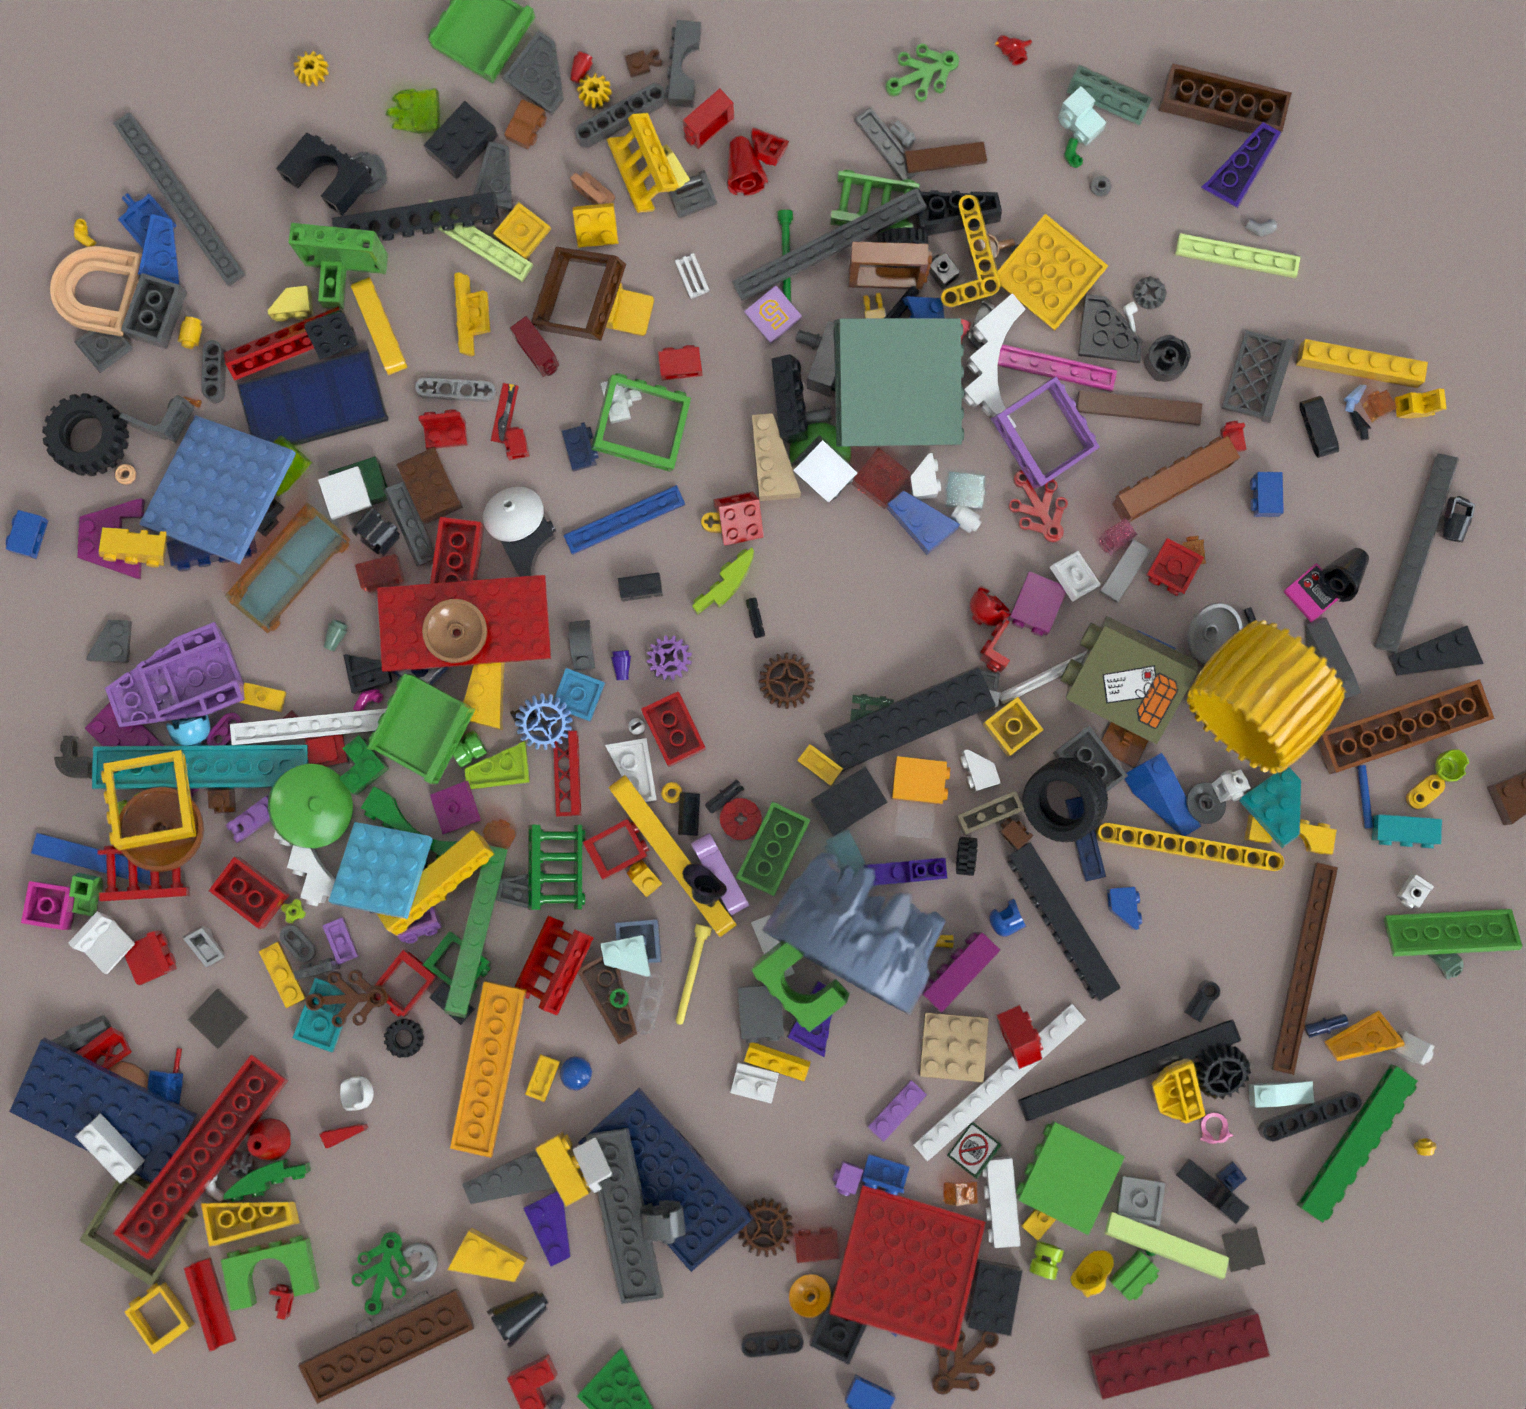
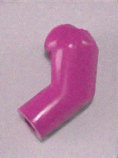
M377 689L362 692L353 709L355 711H363L368 702H381L383 699L382 693Z

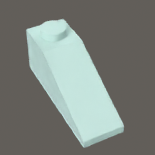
M1313 1081L1248 1084L1250 1106L1255 1108L1314 1103Z

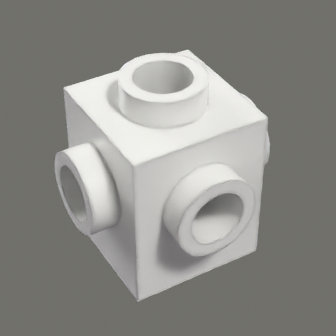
M1232 770L1225 771L1212 783L1220 802L1230 799L1238 801L1250 789L1248 780L1242 770L1235 772Z

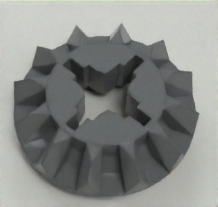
M1149 276L1142 278L1135 285L1133 294L1139 306L1145 309H1155L1163 304L1167 292L1165 284L1159 278ZM1147 287L1150 290L1157 289L1153 294L1154 297L1151 295L1144 296L1147 292Z

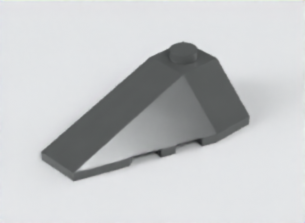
M1325 617L1306 624V647L1310 648L1313 646L1315 648L1313 653L1319 658L1325 657L1327 659L1325 665L1329 669L1334 668L1336 670L1335 677L1342 680L1341 687L1345 688L1344 699L1360 694L1361 691L1354 672L1327 618Z

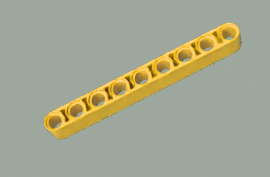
M622 776L608 787L717 935L721 938L737 926L719 900L715 903L714 907L710 908L693 899L691 887L686 883L682 875L683 869L690 865L691 862L627 776Z
M1103 823L1095 830L1097 839L1109 844L1263 871H1278L1284 866V858L1280 853L1112 823ZM1103 827H1107L1111 831V835L1107 839L1101 835ZM1125 830L1131 833V840L1129 842H1125L1122 839V833ZM1145 834L1150 835L1152 838V843L1149 846L1143 843V836ZM1166 838H1170L1173 842L1171 849H1166L1164 846ZM1188 841L1194 846L1191 853L1185 850V843ZM1208 845L1214 848V855L1211 857L1205 852ZM1228 849H1232L1235 852L1233 860H1229L1226 856ZM1250 852L1256 856V861L1253 864L1247 860ZM1271 856L1275 857L1277 860V864L1274 868H1272L1268 864V860Z

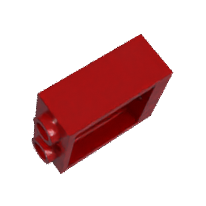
M720 88L683 119L684 139L690 146L694 145L699 149L734 119V103Z
M629 819L583 842L602 880L648 857L646 852L649 851V848L644 839L639 840L637 833L640 831L633 821L630 823ZM626 827L640 854L608 870L594 843Z
M407 949L402 950L374 985L383 987L403 961L427 980L406 1007L388 994L386 1003L391 1006L389 1010L398 1017L400 1015L403 1017L407 1016L438 978L436 974L425 967L424 963ZM378 992L375 993L376 999H381V995Z

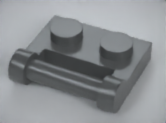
M705 170L698 172V175L690 177V180L682 187L677 188L675 191H669L679 218L717 204ZM700 182H702L703 186L697 187L687 192L678 195L676 193V191L698 184Z

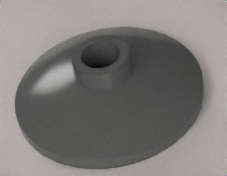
M1198 783L1187 794V809L1196 821L1203 824H1212L1223 817L1226 810V801L1220 802L1211 783ZM1201 801L1205 803V808L1202 807Z

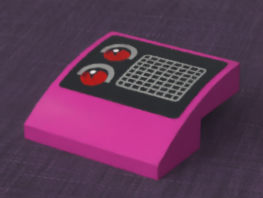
M1317 563L1283 591L1310 622H1313L1338 600L1335 597L1333 599L1329 598L1321 590L1318 580L1320 579L1319 574L1322 568Z

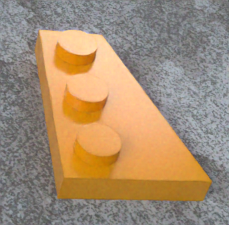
M1380 1011L1373 1013L1325 1041V1046L1336 1061L1405 1046L1402 1038Z

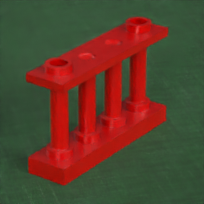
M114 845L104 846V850H97L98 855H106L107 888H105L104 893H99V901L190 896L189 888L183 887V884H181L180 867L172 870V884H170V888L162 889V885L159 884V872L150 871L151 885L149 890H140L137 866L129 860V887H127V891L119 892L118 888H116L115 854H123L122 851L118 850Z
M548 915L514 987L526 989V999H529L530 995L541 1000L538 1008L558 1016L594 937L576 929L571 934L562 929L563 921ZM557 937L568 941L564 953L553 949ZM548 956L559 961L554 973L544 968ZM539 976L550 981L545 992L534 987Z

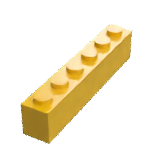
M1305 339L1299 345L1296 365L1418 388L1425 382L1428 362Z
M474 830L470 831L422 872L408 919L376 914L385 928L391 933L398 935L404 932L410 924L421 918L429 908L438 904L440 899L447 893L455 890L459 883L469 878L477 868L486 864L489 858L494 855L493 851L480 834Z

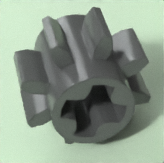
M240 1150L233 1153V1157L228 1159L227 1167H229V1172L233 1176L242 1178L248 1175L249 1171L254 1170L255 1161H252L253 1156H250L249 1152Z

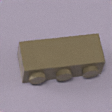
M1014 791L955 817L963 835H967L1019 813L1024 808L1017 792Z

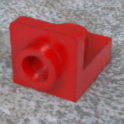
M1230 421L1220 430L1221 437L1223 439L1228 436L1237 452L1245 451L1247 449L1243 432L1245 423Z
M277 1284V1286H274L269 1291L270 1295L281 1297L278 1298L275 1306V1311L278 1312L277 1319L285 1320L291 1314L294 1293L293 1290L289 1289L290 1286Z

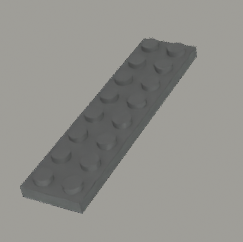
M623 1128L588 1134L586 1141L593 1138L597 1139L612 1172L611 1176L599 1182L602 1189L597 1192L621 1304L661 1299L664 1293L653 1242L645 1243L642 1236L640 1208L645 1204L629 1129Z

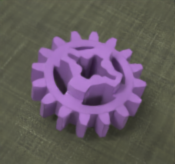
M666 635L662 642L657 638L658 644L656 646L654 644L650 645L653 652H647V655L651 657V659L647 660V663L653 664L650 671L656 670L655 676L657 678L662 674L664 681L667 680L668 676L671 677L672 681H675V675L682 678L681 672H688L689 670L686 665L692 664V661L687 660V658L692 656V653L686 652L689 646H682L683 639L677 642L675 636L668 640ZM665 645H673L669 649L662 648ZM680 650L683 653V662L678 659ZM656 654L661 657L659 666L656 664ZM671 654H673L674 661H668V663H665V655L670 656ZM668 668H677L675 671L667 672Z

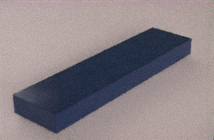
M1082 796L1065 800L1069 819L1082 817L1084 812ZM1093 829L1088 835L1075 841L1085 882L1106 877L1097 837Z

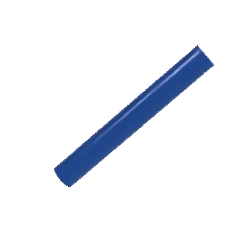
M1366 765L1357 766L1364 827L1373 828Z

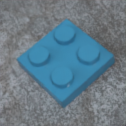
M566 668L555 698H560L559 705L563 702L566 703L567 706L564 710L569 709L570 715L591 722L605 682Z

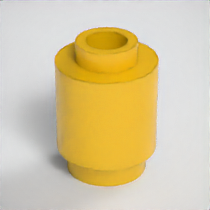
M185 317V320L182 321L178 342L182 343V347L194 349V346H199L203 327L201 320L194 317Z

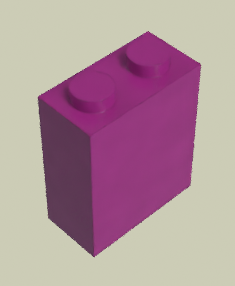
M1029 571L1008 620L1012 621V625L1023 629V627L1031 629V633L1037 636H1047L1066 594L1064 588L1057 582Z

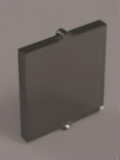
M1256 1226L1242 1230L1237 1228L1236 1231L1221 1234L1226 1255L1229 1257L1228 1263L1231 1272L1243 1269L1250 1270L1251 1267L1266 1264Z

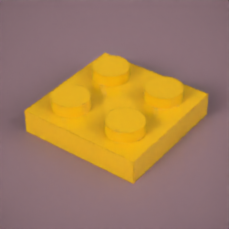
M518 202L494 231L493 235L527 260L550 232L551 227Z
M614 203L573 207L578 248L618 244Z

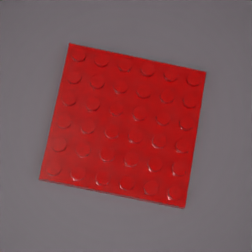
M862 1185L829 1314L956 1351L986 1222Z

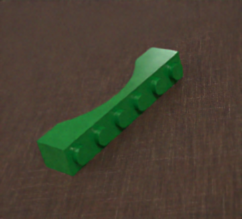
M374 786L361 806L365 810L364 815L374 821L376 818L382 820V826L385 828H395L400 831L424 835L405 819L395 797ZM433 839L429 851L435 852L438 859L458 841Z

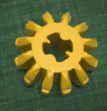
M304 51V57L297 55L299 62H294V74L298 77L300 83L303 84L305 82L308 87L314 83L318 87L319 80L325 82L323 76L329 75V72L327 70L328 63L324 61L323 55H317L315 51H312L310 55Z
M594 73L592 78L586 74V81L580 79L581 86L577 88V92L580 94L578 96L579 100L584 101V106L587 107L591 104L592 109H595L598 104L603 108V102L609 103L610 99L608 96L612 95V90L610 89V82L605 81V76L602 75L598 78L597 73Z

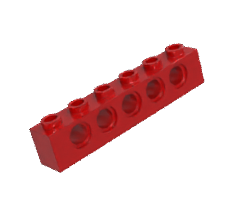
M339 306L224 352L225 364L234 381L314 349L305 330V323L340 310Z

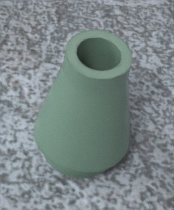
M332 619L331 623H328L323 647L335 651L348 632L346 630L348 625Z

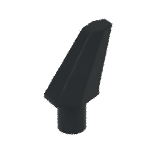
M1357 411L1350 412L1356 431H1360V440H1369L1368 430L1371 429L1369 424Z

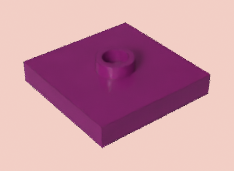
M468 781L430 795L442 834H447L481 821Z

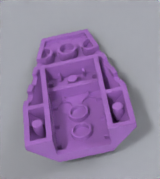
M216 622L174 638L164 648L157 650L150 658L142 661L136 668L125 673L105 688L119 727L206 716L245 700L242 677L229 643Z

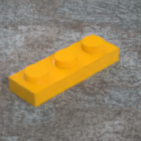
M276 942L258 951L285 1007L289 1008L305 1000L307 997L299 981L295 980L294 971L280 942Z
M754 1042L749 1044L744 1062L801 1081H805L811 1061Z

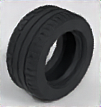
M1057 758L1043 765L1027 781L1022 799L1023 808H1025L1024 812L1034 829L1046 838L1065 843L1077 841L1088 835L1104 818L1108 806L1107 789L1096 770L1089 767L1085 762H1080V760L1074 758ZM1065 781L1073 785L1080 792L1084 801L1082 817L1067 819L1058 815L1050 807L1047 800V788L1050 782Z

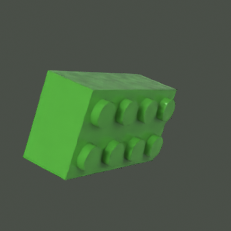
M772 801L736 879L775 896L810 819Z

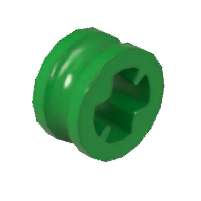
M615 989L610 995V1003L616 1008H622L629 1002V994L624 989ZM621 992L620 995L622 993L625 995L623 1004L619 1005L618 1002H614L615 993Z

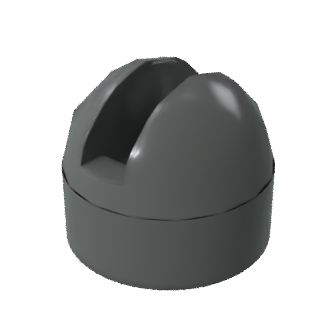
M557 1394L551 1395V1400H547L548 1409H561L565 1399Z

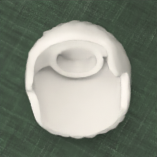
M353 1076L341 1083L340 1099L345 1110H362L367 1108L373 1100V1086L367 1078Z

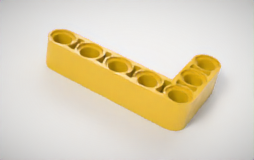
M973 195L963 196L959 201V209L978 279L944 290L941 295V301L947 307H954L994 295L1001 287L979 201ZM971 198L974 201V208L972 210L964 208L963 203L965 199ZM974 218L980 222V227L976 231L971 230L969 227L970 220ZM977 239H982L985 242V249L983 251L975 249L974 244ZM983 259L990 261L991 268L989 271H983L980 268V262ZM987 280H994L996 282V289L994 291L986 289L985 284ZM967 286H974L976 288V295L974 297L966 295L965 290ZM950 291L956 294L957 298L954 303H949L946 300V294Z

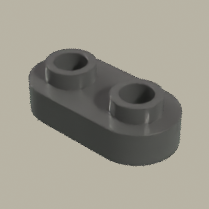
M287 925L282 928L280 940L291 954L300 962L311 961L316 955V948L303 931L295 925ZM290 932L295 933L294 939L289 938ZM305 947L309 949L307 955H304L302 952Z

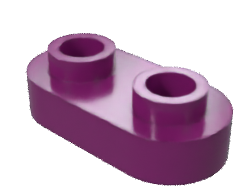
M236 713L225 714L210 730L207 736L208 745H228L231 742L230 723L232 720H235L236 724L244 723L242 717ZM218 736L222 737V741L220 743L216 742V738Z

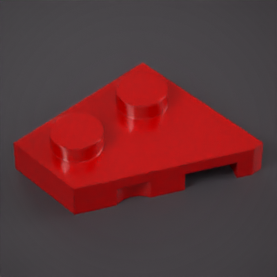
M754 127L752 128L750 136L756 159L767 165L776 166L787 150L789 141Z

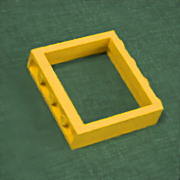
M181 750L103 764L104 771H101L103 783H106L107 791H104V799L106 804H109L110 810L107 812V821L112 826V832L109 833L111 845H114L118 850L196 836L186 758ZM174 761L183 827L122 838L113 772Z

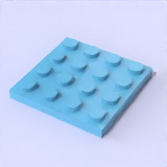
M354 822L328 902L408 919L433 838L427 835Z

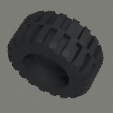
M82 393L81 397L77 394L70 395L69 400L61 399L58 407L53 406L50 409L52 414L50 416L46 415L44 421L47 422V426L42 428V433L46 435L43 438V443L48 447L46 451L49 456L54 458L53 460L60 466L81 476L85 474L96 476L97 472L104 474L108 472V467L114 468L117 466V459L120 458L122 460L125 455L122 451L127 449L129 444L125 441V438H129V431L125 429L127 423L119 418L120 412L106 400L87 393ZM87 418L98 419L102 426V435L98 444L89 451L75 452L70 444L71 432L75 425Z

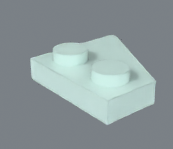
M643 935L601 943L604 965L647 977L651 976Z

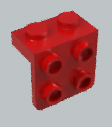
M1007 619L1004 623H998L991 633V636L994 638L992 641L988 639L980 651L983 654L980 660L986 663V667L995 673L997 671L1001 673L1010 662L1009 659L993 650V647L1010 622Z
M161 930L147 933L146 937L135 941L134 946L124 955L137 985H143L177 969L175 957L169 951L167 938Z

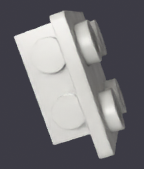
M97 911L68 944L73 949L84 952L104 974H108L134 946L135 942L111 916Z

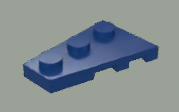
M151 213L138 275L143 273L180 285L173 219Z

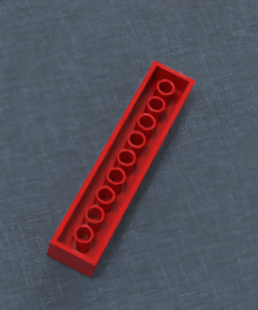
M251 1054L113 1234L147 1260L153 1259L289 1080L257 1056Z

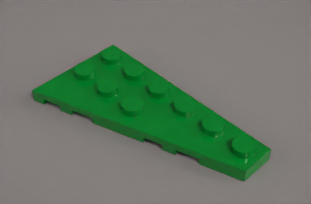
M622 1347L577 1394V1397L589 1409H654Z

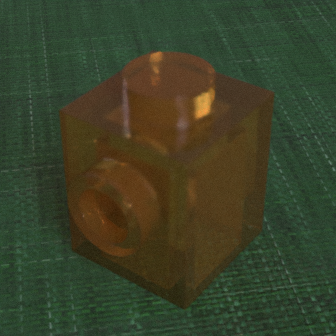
M1379 390L1367 396L1368 400L1362 404L1371 422L1386 416L1397 408L1387 390L1381 393Z
M499 818L498 822L492 820L491 823L488 822L483 830V834H485V840L509 850L518 831L509 828L511 823Z

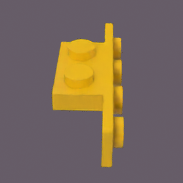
M457 272L454 273V287L456 293L455 306L457 309L456 324L458 328L459 352L468 356H474L473 336L490 332L488 292L482 290L471 293L469 276Z

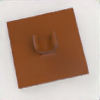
M1111 722L1101 741L1114 758L1135 768L1149 740Z

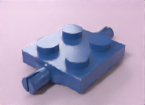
M125 194L129 201L124 196L122 200L129 208L118 220L137 243L144 248L151 213L170 217L150 194L136 202L129 194Z

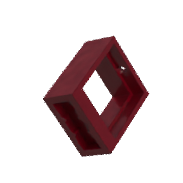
M527 316L510 327L514 339L542 377L546 375L551 376L558 370L557 367L560 365L556 355Z

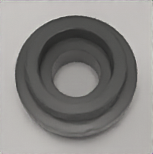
M1105 176L1095 177L1091 183V191L1096 196H1106L1111 190L1110 180ZM1098 183H1103L1105 187L1100 188Z

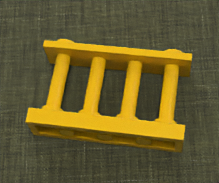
M632 114L628 118L632 129L623 137L608 138L607 142L637 213L655 210L651 199L658 192L675 191L679 185L649 114ZM636 137L640 147L632 154L628 144ZM644 156L647 166L639 172L636 162ZM651 174L655 185L647 191L643 181Z

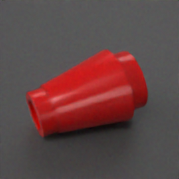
M581 51L574 55L570 74L571 81L580 84V79H584L593 64L591 62L592 56Z

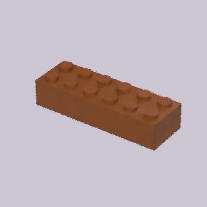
M1219 436L1210 441L1205 446V449L1201 446L1192 451L1186 459L1183 456L1175 460L1168 469L1166 466L1160 468L1150 479L1148 476L1142 478L1132 489L1130 486L1122 489L1115 496L1116 500L1112 505L1123 524L1126 525L1231 467L1240 456L1228 436L1223 439Z

